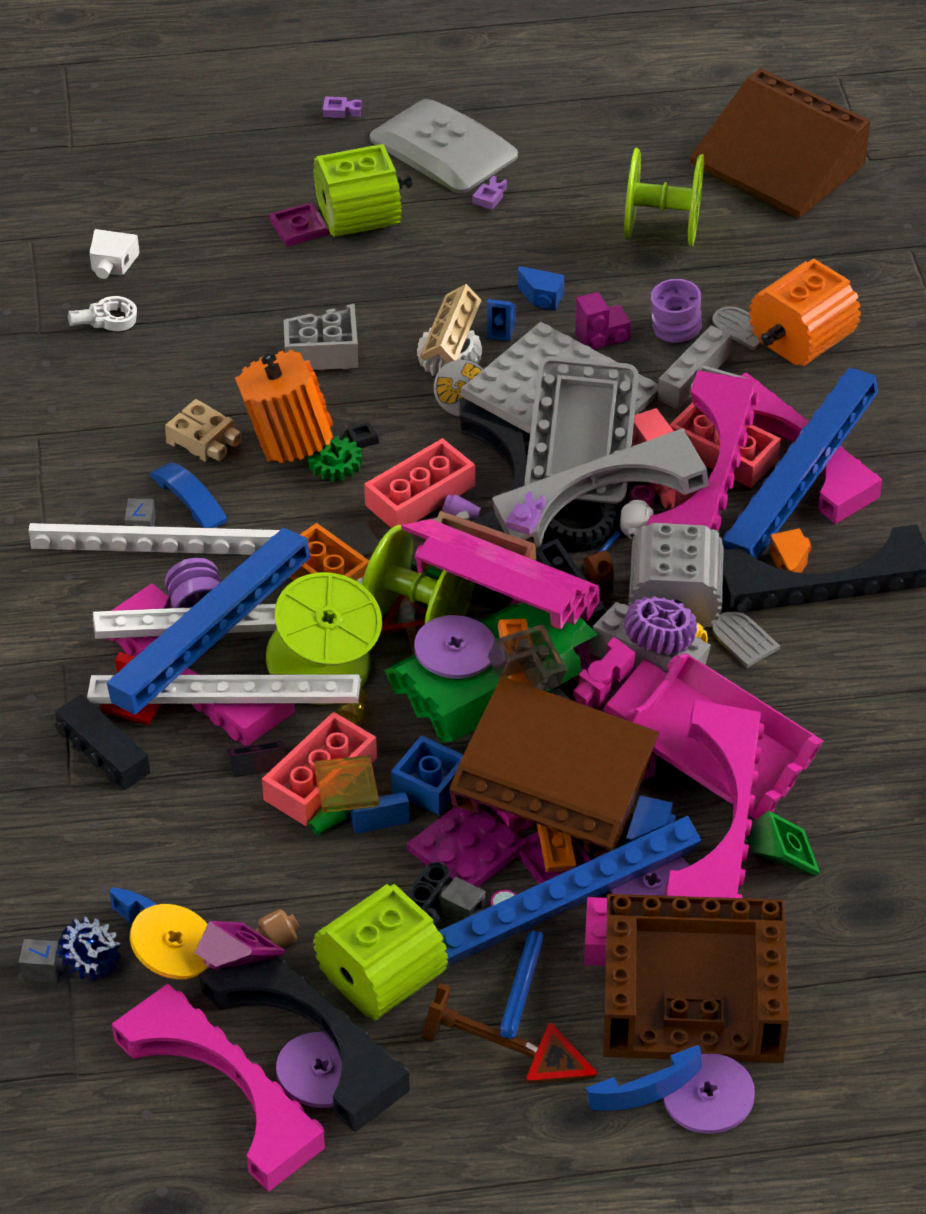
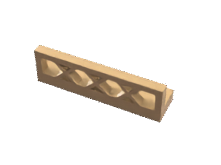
M467 284L445 295L420 354L424 361L437 354L446 363L458 359L481 303V299Z

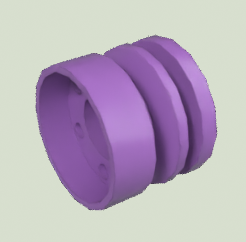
M670 279L654 287L651 292L652 330L655 335L671 343L685 342L697 336L702 329L701 292L697 285L684 279Z
M205 558L183 560L175 564L165 577V587L171 600L172 608H192L221 582L218 568L213 562Z

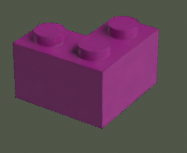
M599 292L576 297L575 334L582 344L594 350L630 340L631 321L621 305L608 307Z

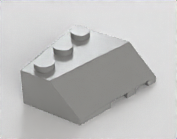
M355 304L347 305L346 310L338 312L333 308L326 310V314L320 316L307 314L283 320L285 352H289L288 350L300 352L304 361L309 360L313 370H347L358 368Z

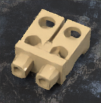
M197 399L182 410V414H177L165 425L166 443L174 447L179 444L187 448L193 455L200 456V459L204 462L210 458L221 461L227 453L226 444L236 447L242 441L241 432L233 428V419L228 416L225 417Z

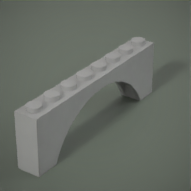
M682 428L512 491L502 493L493 497L492 501L495 515L504 533L534 543L537 548L542 544L548 524L560 509L576 497L595 488L619 482L640 481L668 486L686 495L708 487L709 484L707 468ZM529 491L533 493V501H537L541 495H544L546 503L545 507L541 510L542 517L530 535L508 529L506 526V520L517 503L525 504V495Z

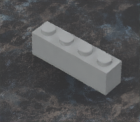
M711 325L659 378L658 401L679 409L691 397L689 394L690 386L695 379L697 370L701 371L702 365L718 369L730 357L732 334Z

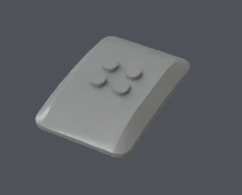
M423 99L370 133V141L373 144H384L388 153L455 193L470 191L518 158V150L502 137L459 111L432 99Z
M547 356L540 361L536 381L525 485L631 447L639 378L638 371L633 365ZM628 482L604 485L585 492L573 500L611 504L619 503L626 496Z

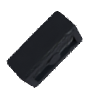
M282 741L228 750L232 774L235 777L271 771L286 757Z

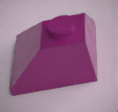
M209 921L195 950V953L204 959L203 963L213 969L235 967L283 956L285 952L284 949L243 922Z

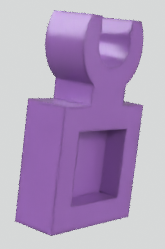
M325 97L323 117L345 118L346 114L359 117L361 116L362 100L347 101V97Z
M492 176L490 184H482L472 196V203L493 210L503 198V192L507 189V180L504 179L501 183H496V176Z
M529 491L525 495V504L517 503L507 518V528L530 535L542 517L541 510L546 504L544 495H541L537 501H533V493Z

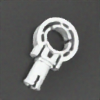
M110 296L100 300L99 303L90 304L89 309L68 311V321L70 326L91 324L94 328L124 331L135 324L137 308L127 298ZM121 308V312L125 313V317L112 316L109 311Z

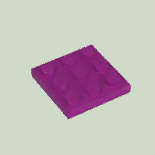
M454 807L407 843V851L426 866L432 862H441L447 865L449 868V884L457 877L479 887L517 858L521 850L524 852L527 842L483 808H481L479 815Z

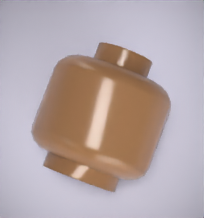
M281 909L260 918L257 924L258 928L254 929L282 949L296 942V931L300 930L294 915L287 916L285 911Z

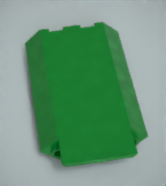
M524 602L517 603L479 621L492 632L496 641L494 661L482 673L463 679L441 677L424 668L415 654L384 669L394 694L407 693L417 718L430 717L440 742H453L476 730L501 676L508 678L497 626L499 620L526 619L540 690L546 692L578 676L582 672L580 658L573 648L598 634L581 617H579L575 625L565 622L560 630L551 626L549 612Z

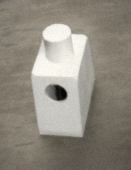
M95 229L90 248L91 269L101 279L108 278L109 274H125L139 255L138 236Z

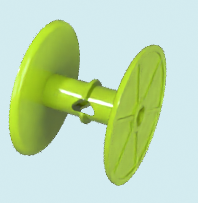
M635 147L626 196L625 240H628L632 235L637 206L660 208L662 212L665 209L689 211L688 244L693 247L702 193L703 154L697 158L692 188L668 186L667 182H664L663 185L640 183L641 152L640 149Z
M396 525L390 529L376 547L362 581V585L377 601L382 618L389 612L399 594L409 597L411 603L417 600L428 605L425 624L438 617L449 615L465 616L476 583L443 570L438 580L428 577L426 571L417 573L409 570L413 552L412 535L402 530L401 525Z
M319 572L297 578L282 591L275 606V624L277 629L270 637L266 648V664L270 675H359L361 689L370 673L371 657L369 651L377 642L382 628V616L377 601L363 585L344 575ZM310 703V704L327 705V704H334V703Z

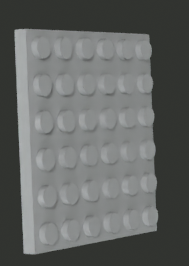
M540 322L461 388L460 396L530 433L538 366L543 358L557 356L606 362L616 361ZM638 374L635 415L639 414L658 396V384Z

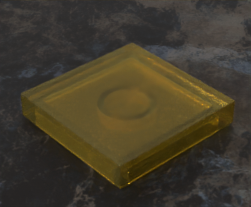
M370 755L314 761V770L323 812L379 806V797Z

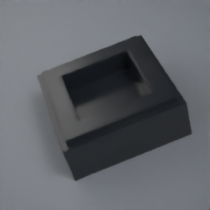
M369 421L346 428V435L351 442L355 441L357 447L361 449L379 443V437Z

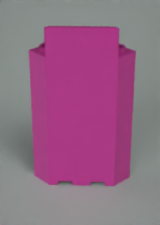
M429 519L401 525L402 530L427 539L423 545L417 548L415 553L418 572L423 573L428 564L537 607L549 612L551 626L560 630L565 622L575 625L579 617L588 621L600 602L598 585L435 520Z
M687 653L672 658L667 666L669 673L648 659H644L606 704L603 711L659 731L653 753L731 804H733L731 792L721 768L698 741L687 737L694 701L700 700L761 712L760 723L764 724L762 739L757 740L756 747H761L759 763H754V771H758V778L755 788L751 787L750 795H755L753 810L748 812V815L757 820L767 811L773 813L777 802L781 797L784 799L794 786L800 772L807 769L824 741Z

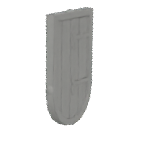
M728 306L718 309L713 314V326L732 334L731 339L753 351L762 344L752 332V328H754L750 325V319L752 318L747 311L738 307Z
M736 611L722 613L719 615L718 620H715L714 625H712L715 638L746 668L780 650V645L744 613Z

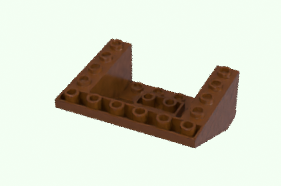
M760 68L750 75L739 88L690 156V164L696 166L698 156L703 154V170L792 216L800 218L865 165L870 120Z
M501 676L458 765L449 788L452 806L479 815L483 804L581 839L584 841V852L597 858L616 849L658 739L659 731Z
M607 894L603 1057L671 1059L670 1055L699 1045L701 1054H720L737 1062L784 1063L789 1025L785 900Z

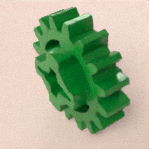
M336 436L334 440H330L328 446L325 444L321 451H315L311 456L308 455L309 469L313 470L314 476L321 474L322 480L330 477L331 482H334L336 478L345 481L346 475L352 478L354 477L353 471H360V465H362L361 448L357 447L355 441L349 443V438L347 437L339 440V436Z

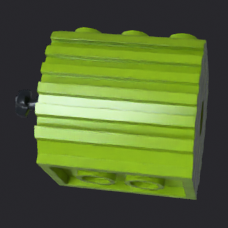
M384 144L321 155L314 159L316 197L321 213L333 237L401 223L400 214H402L399 190L402 189V185H405L406 188L412 187V178L410 175H405L403 180L400 177H396V170Z
M386 884L319 930L313 940L315 944L314 951L317 952L316 959L320 962L319 966L328 980L366 1017H371L374 1021L443 973L448 965L446 960L448 954L445 952L447 950L446 945L442 942L444 939L434 925L440 920L437 911L434 908H428L423 911L395 884L392 886Z

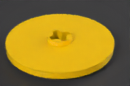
M159 904L146 908L135 918L130 930L131 947L136 957L148 969L171 979H190L199 976L200 973L209 968V966L203 963L204 959L195 953L208 925L199 915L181 906Z

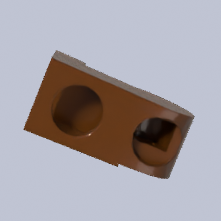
M603 550L585 557L584 578L598 586L603 584L605 588L599 591L600 598L613 594L614 571L609 553Z

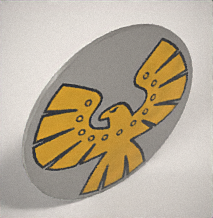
M455 360L444 365L434 380V395L439 405L448 413L459 416V399H465L460 396L461 388L479 374L483 368L468 360Z

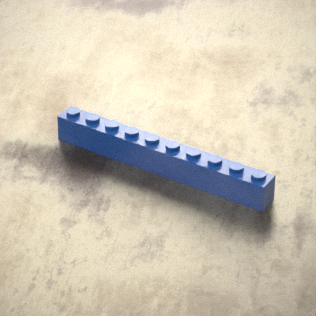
M849 367L846 373L838 379L835 388L831 393L827 394L824 403L814 412L807 426L802 428L799 437L789 446L782 460L777 462L774 471L769 478L764 480L758 493L752 496L744 512L738 515L733 527L725 533L723 537L725 550L742 548L757 560L769 545L771 535L779 531L878 394L876 375Z
M282 528L272 536L263 546L106 683L111 703L136 715L310 559L307 538L286 528Z
M689 817L681 818L439 930L444 939L442 942L446 945L447 950L445 952L448 954L446 959L448 965L446 967L587 902V897L600 896L645 875L647 872L694 852L701 839Z

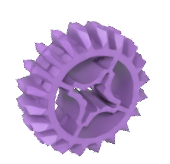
M652 596L651 599L643 597L641 600H635L634 604H630L625 616L624 628L626 629V635L630 637V641L637 642L638 647L647 648V652L652 650L656 651L657 654L664 652L666 655H670L671 652L679 654L680 651H686L692 645L697 632V622L695 621L696 616L691 614L689 608H684L682 603L677 604L674 602V599L666 600L664 597L660 599Z

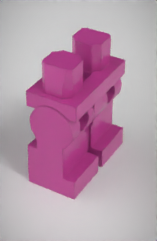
M613 637L607 644L604 658L594 661L590 664L588 671L584 669L579 674L578 686L573 691V696L577 699L575 702L601 711L604 708L603 705L610 699V693L614 689L618 691L634 672L635 652Z

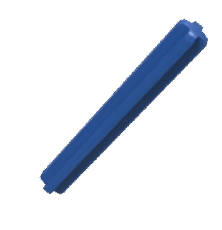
M532 930L527 935L500 1026V1035L503 1038L513 1039L516 1037L543 943V934L540 931L535 932Z

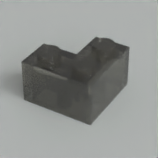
M543 624L495 639L487 656L499 679L501 676L507 677L524 671L531 686L543 691L560 686L568 670Z

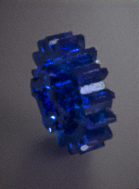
M84 917L80 922L75 919L62 931V936L57 942L62 946L58 950V954L65 955L66 958L62 964H70L72 966L70 969L71 974L77 970L80 972L81 979H84L89 974L93 981L99 975L102 978L106 977L118 965L117 961L121 954L117 950L120 948L121 943L113 941L117 934L115 932L110 934L107 932L108 924L101 927L99 926V919H95L90 923L88 918Z

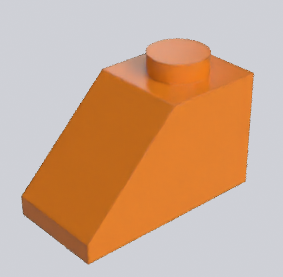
M800 528L772 534L770 537L769 554L776 567L786 571L802 573L807 565L808 553L811 552L809 539L804 537Z

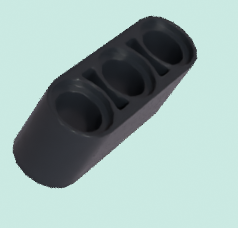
M441 862L428 864L406 892V895L423 911L428 908H434L437 911L439 908V894L445 885L449 886V868L447 865Z

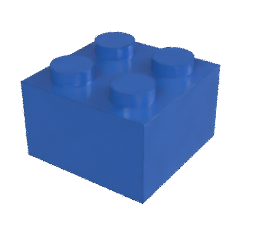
M421 735L391 771L392 793L405 792L410 802L440 815L451 801L449 788L463 754Z

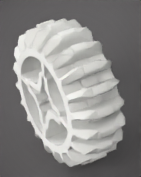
M430 328L429 332H423V337L419 338L417 356L420 366L424 367L425 372L431 371L432 376H435L447 363L439 354L426 361L420 357L430 333ZM470 330L457 360H468L480 364L482 354L479 336H476L474 331Z

